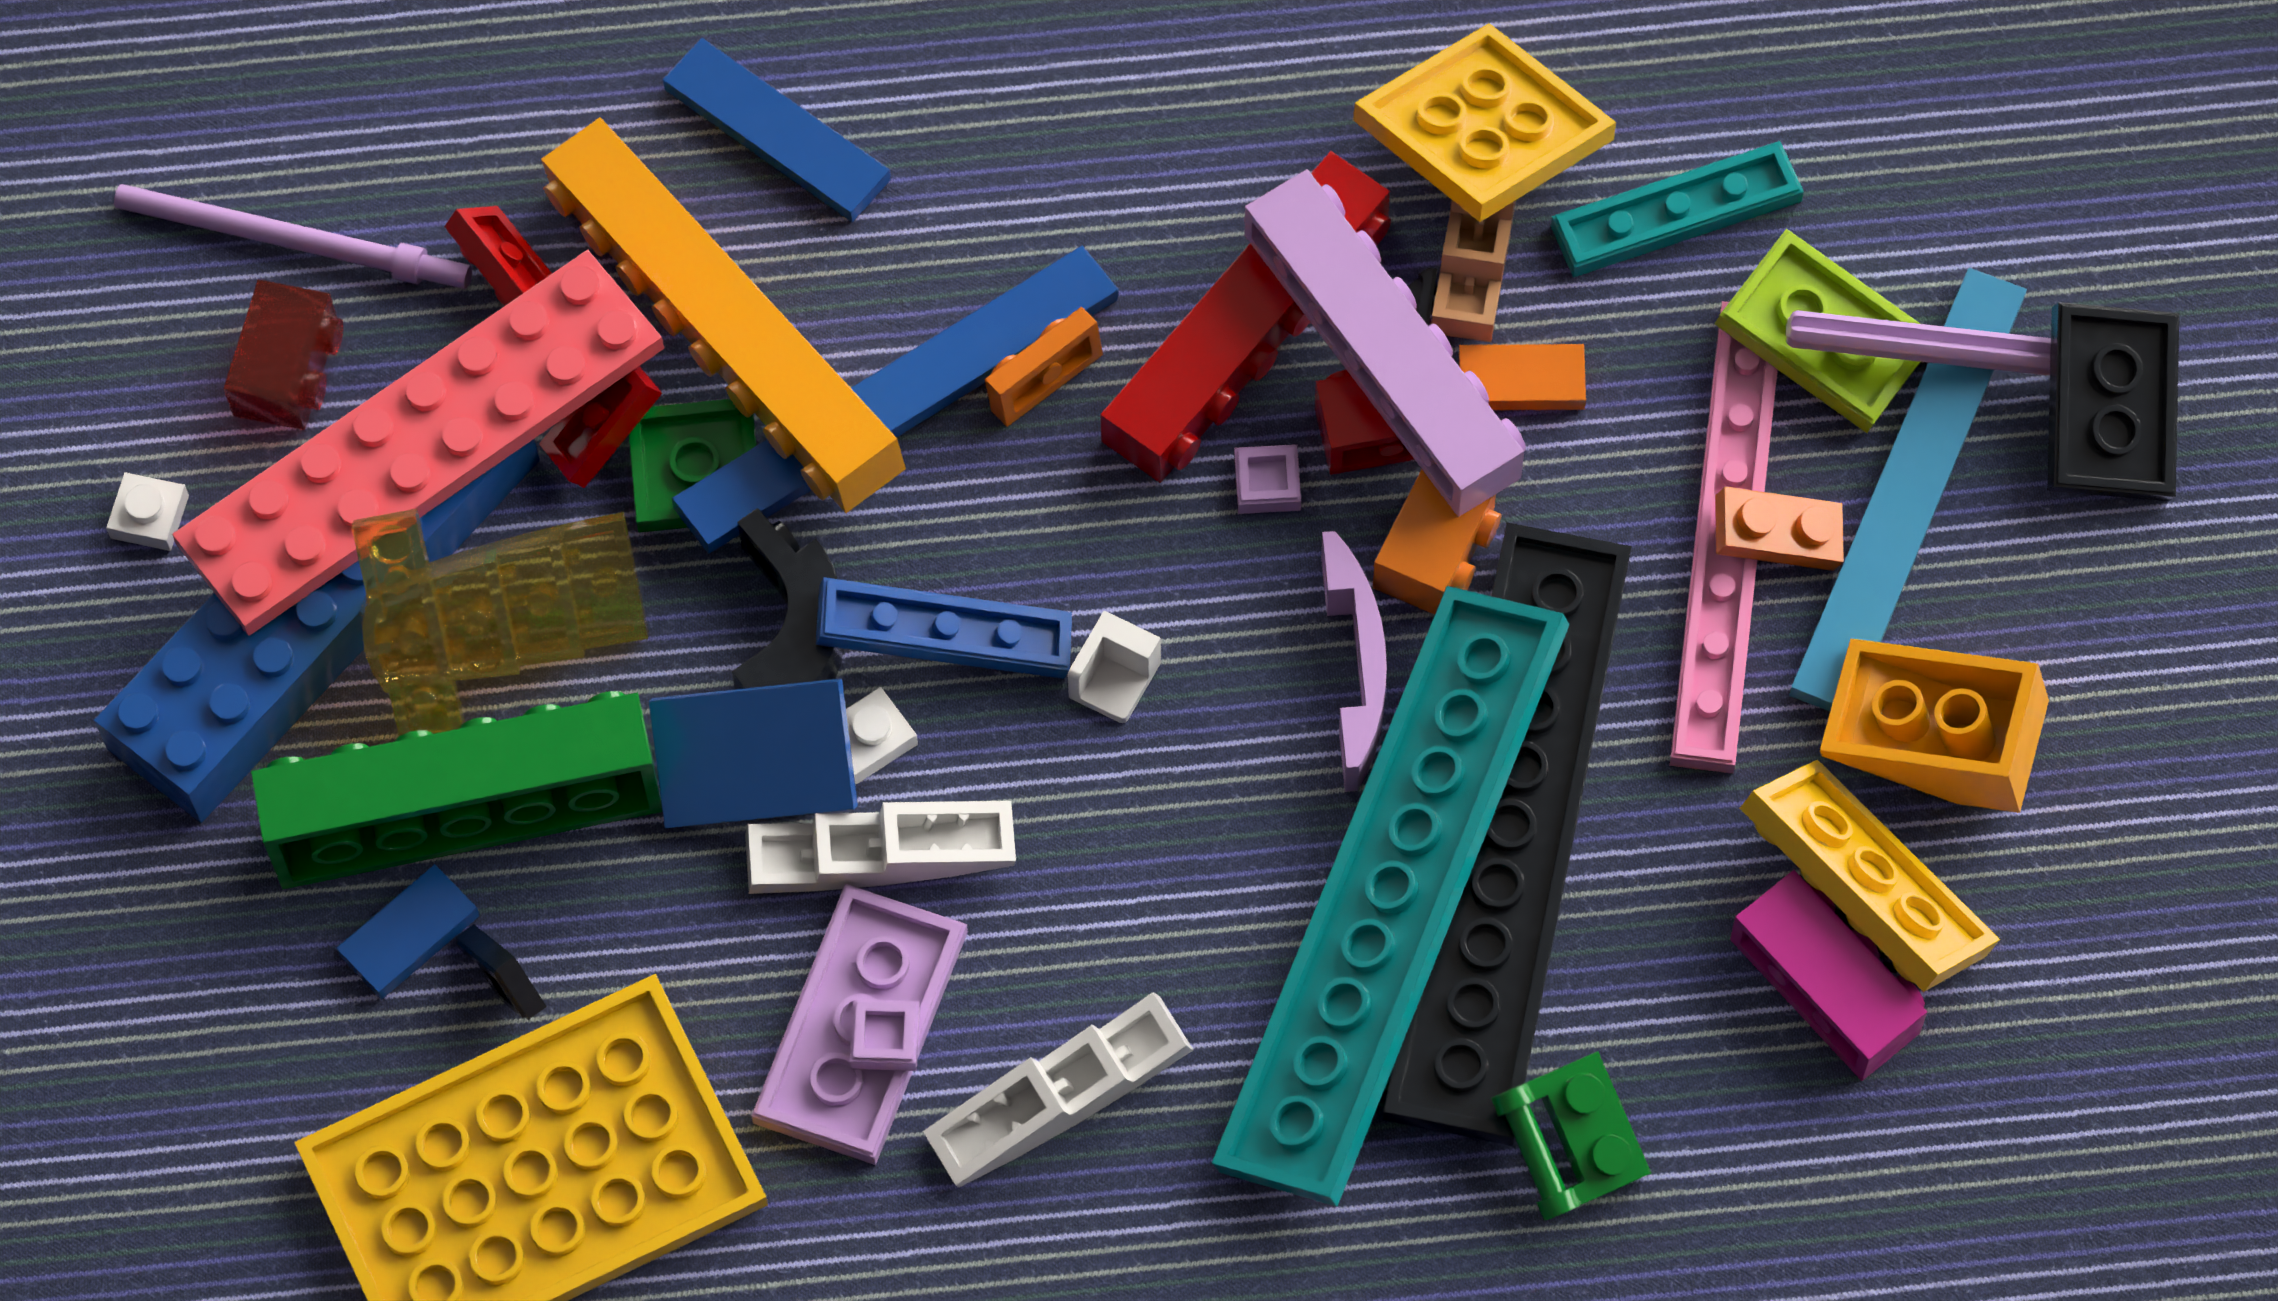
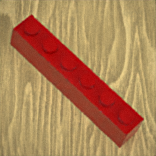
M1330 151L1311 174L1321 187L1328 184L1333 188L1344 206V217L1355 232L1365 231L1377 246L1391 225V218L1388 217L1390 191ZM1251 243L1100 414L1101 442L1159 483L1165 479L1174 467L1182 470L1190 463L1200 447L1201 439L1199 438L1212 423L1221 425L1228 419L1238 404L1240 398L1238 393L1251 378L1255 381L1262 379L1274 364L1278 355L1277 348L1289 334L1294 337L1301 334L1310 323Z

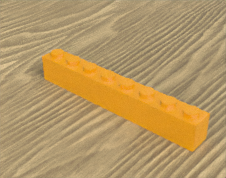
M601 117L541 159L549 180V184L543 188L556 210L564 217L571 213L574 214L582 223L579 229L594 252L599 256H603L608 252L618 263L615 266L616 271L627 288L635 296L645 292L655 303L652 306V310L665 330L672 336L681 332L691 343L688 348L699 367L709 377L718 373L727 382L726 392L737 409L747 418L754 413L766 425L763 428V432L775 451L784 459L792 454L804 467L801 469V474L805 482L819 499L824 501L830 496L845 513H848L906 470L898 439Z

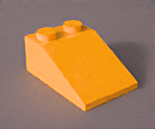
M1850 638L1821 743L1820 753L1825 758L1956 804L2020 813L2049 702L2039 664Z

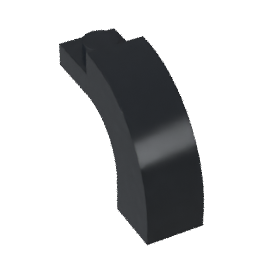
M756 508L737 522L741 547L783 597L788 610L784 624L775 639L759 653L732 671L735 690L836 679L842 663L844 649L816 645L819 585L824 577L838 579L833 564L817 539H814L800 549L792 533L781 521L771 524L762 512Z

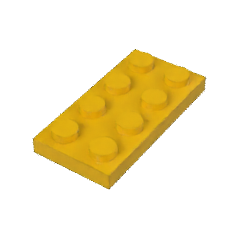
M1818 759L1753 790L1739 808L1755 824V828L1761 837L1769 843L1776 845L1800 868L1803 878L1814 888L1823 891L1846 914L1850 925L1860 934L1869 937L1892 960L1896 971L1906 980L1915 983L1923 992L1985 958L2000 941Z

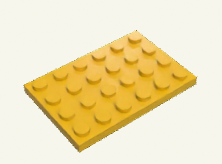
M656 974L294 1142L368 1301H568L768 1206L767 1197Z

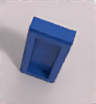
M434 864L336 949L345 963L382 1000L480 915L478 908Z

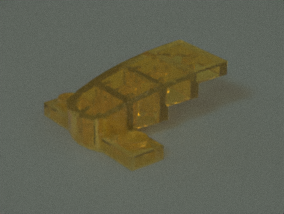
M417 508L353 520L351 528L366 590L360 609L363 648L374 677L384 692L389 693L399 736L417 730H426L435 734L459 729L465 721L456 685L458 680L520 674L521 666L584 658L585 649L648 639L649 629L624 512L517 535L462 551L430 563Z

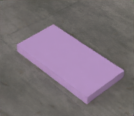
M845 884L751 1115L753 1124L876 1165L913 1071L851 1069L850 1046L853 999L919 1001L918 1060L968 933L967 924Z

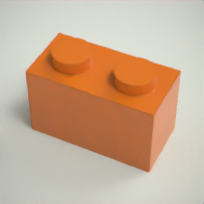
M1421 469L1374 562L1373 588L1434 615L1447 586L1468 590L1476 566L1469 564L1478 545L1486 549L1489 547L1501 521L1502 514L1494 511L1496 494L1458 517Z

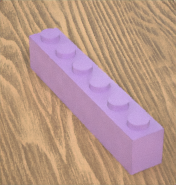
M1306 169L1245 206V237L1456 515L1460 517L1521 479L1524 451L1526 450L1525 442L1516 426L1507 418L1500 420L1488 405L1489 397L1480 379L1472 371L1464 373L1451 357L1453 355L1452 347L1443 331L1436 324L1428 326L1415 310L1417 304L1407 284L1399 277L1392 279L1380 264L1381 257L1370 236L1363 230L1355 232L1344 217V206L1333 188L1328 184L1321 187L1309 170Z

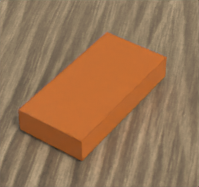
M1584 344L1459 345V367L1464 373L1472 371L1480 379L1489 397L1488 405L1492 410H1585Z

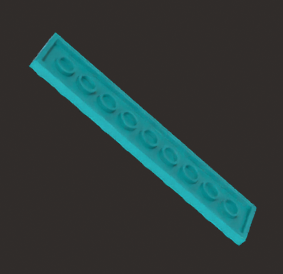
M1450 586L1446 587L1213 1158L1212 1164L1219 1173L1338 1207L1568 630L1569 623L1563 613Z

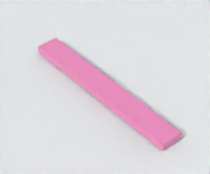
M1722 301L1720 314L1729 302ZM1719 327L1669 766L1733 774L1736 763L1757 560L1716 554L1715 495L1725 486L1765 492L1778 369Z

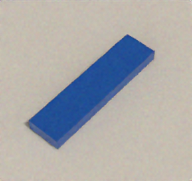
M703 38L663 78L665 91L850 222H853L891 180L890 169Z
M825 577L819 585L816 645L1062 679L1069 672L1072 612Z

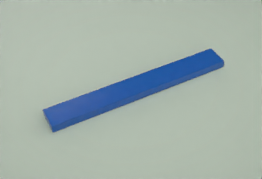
M1082 245L854 385L851 389L897 438L984 384L985 378L991 375L995 366L1002 359L1010 355L1019 354L1039 339L1043 330L1053 321L1067 318L1081 306L1093 316L1118 300L1119 289ZM765 440L674 496L672 504L674 510L706 552L710 554L739 536L737 522L756 508L768 518L810 492L811 489L801 474V469L804 467L792 454L786 459L782 458L769 441Z

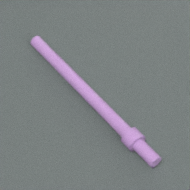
M120 184L115 193L114 205L118 209L392 272L393 279L419 284L423 279L467 289L472 277L471 265L429 256L426 248L400 243L395 248Z

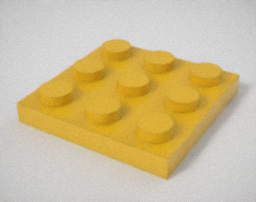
M1490 23L1355 102L1353 117L1354 122L1479 222L1613 141L1616 121Z

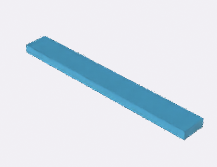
M1968 268L1944 327L2010 334L2027 289ZM1928 362L1794 679L1789 696L1830 712L1850 638L1874 642L1882 641L1992 378L1993 369Z

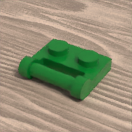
M1598 1051L1491 1098L1498 1117L1505 1114L1541 1196V1200L1537 1201L1536 1204L1544 1221L1651 1174V1170ZM1540 1098L1545 1105L1578 1181L1577 1184L1565 1188L1529 1105Z

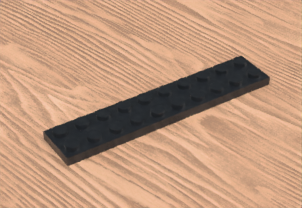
M1513 523L1506 524L1491 596L1563 613L1569 623V627L1393 1066L1383 1113V1120L1513 1146L1514 1134L1505 1114L1498 1117L1491 1098L1526 1081L1632 546Z

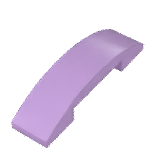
M1335 531L1322 532L1321 562L1327 616L1352 614L1362 706L1340 708L1339 739L1345 792L1358 791L1374 758L1381 733L1386 689V645L1377 602L1359 562Z

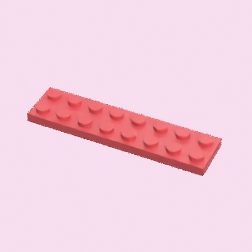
M587 249L172 533L175 543L247 635L250 636L664 349L663 339Z

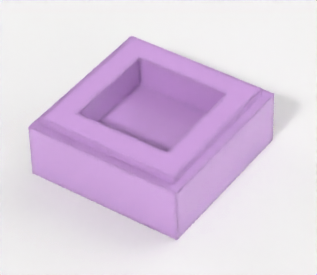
M1297 445L1234 448L1238 514L1301 511Z
M853 999L850 1046L851 1069L917 1071L920 1019L919 1001Z

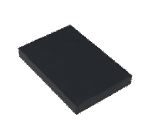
M2062 302L2056 303L2051 308L2047 491L2170 501L2176 497L2179 313Z

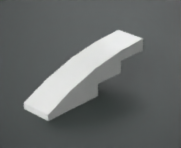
M1011 801L883 803L880 812L815 813L812 823L748 824L745 833L749 894L843 889L845 884L857 888L884 886L1014 866L1016 862Z
M1153 992L1102 1028L1098 1029L1094 1025L1089 1026L1040 1061L1030 1057L923 1132L955 1185L962 1187L1020 1157L1095 1114L1193 1051V1048L1160 996Z

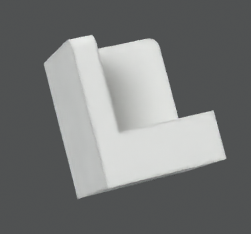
M1103 611L1069 669V698L1119 723L1127 722L1161 664V638L1107 611Z

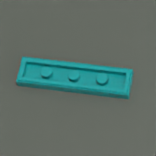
M1781 141L1554 215L1551 218V229L1574 278L1802 202L1804 191Z

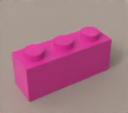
M1793 870L1735 916L1730 940L1855 1075L1863 1081L1920 1034L1928 1011L1924 1008V999L1915 985L1901 975L1895 977L1879 960L1880 953L1873 941L1855 929L1851 931L1834 913L1836 911L1834 902L1823 891L1814 888L1809 883L1807 884Z

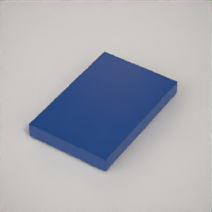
M842 679L668 696L649 700L665 828L853 810L858 807Z

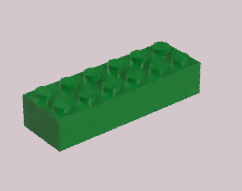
M618 691L603 692L591 697L587 703L563 708L554 704L539 705L527 710L523 716L499 721L490 717L475 718L463 723L459 729L435 734L426 730L411 731L400 735L395 742L371 747L361 743L347 744L333 750L331 755L307 760L296 756L283 757L270 762L267 768L251 771L263 844L282 890L663 812L651 746L638 692L627 695Z

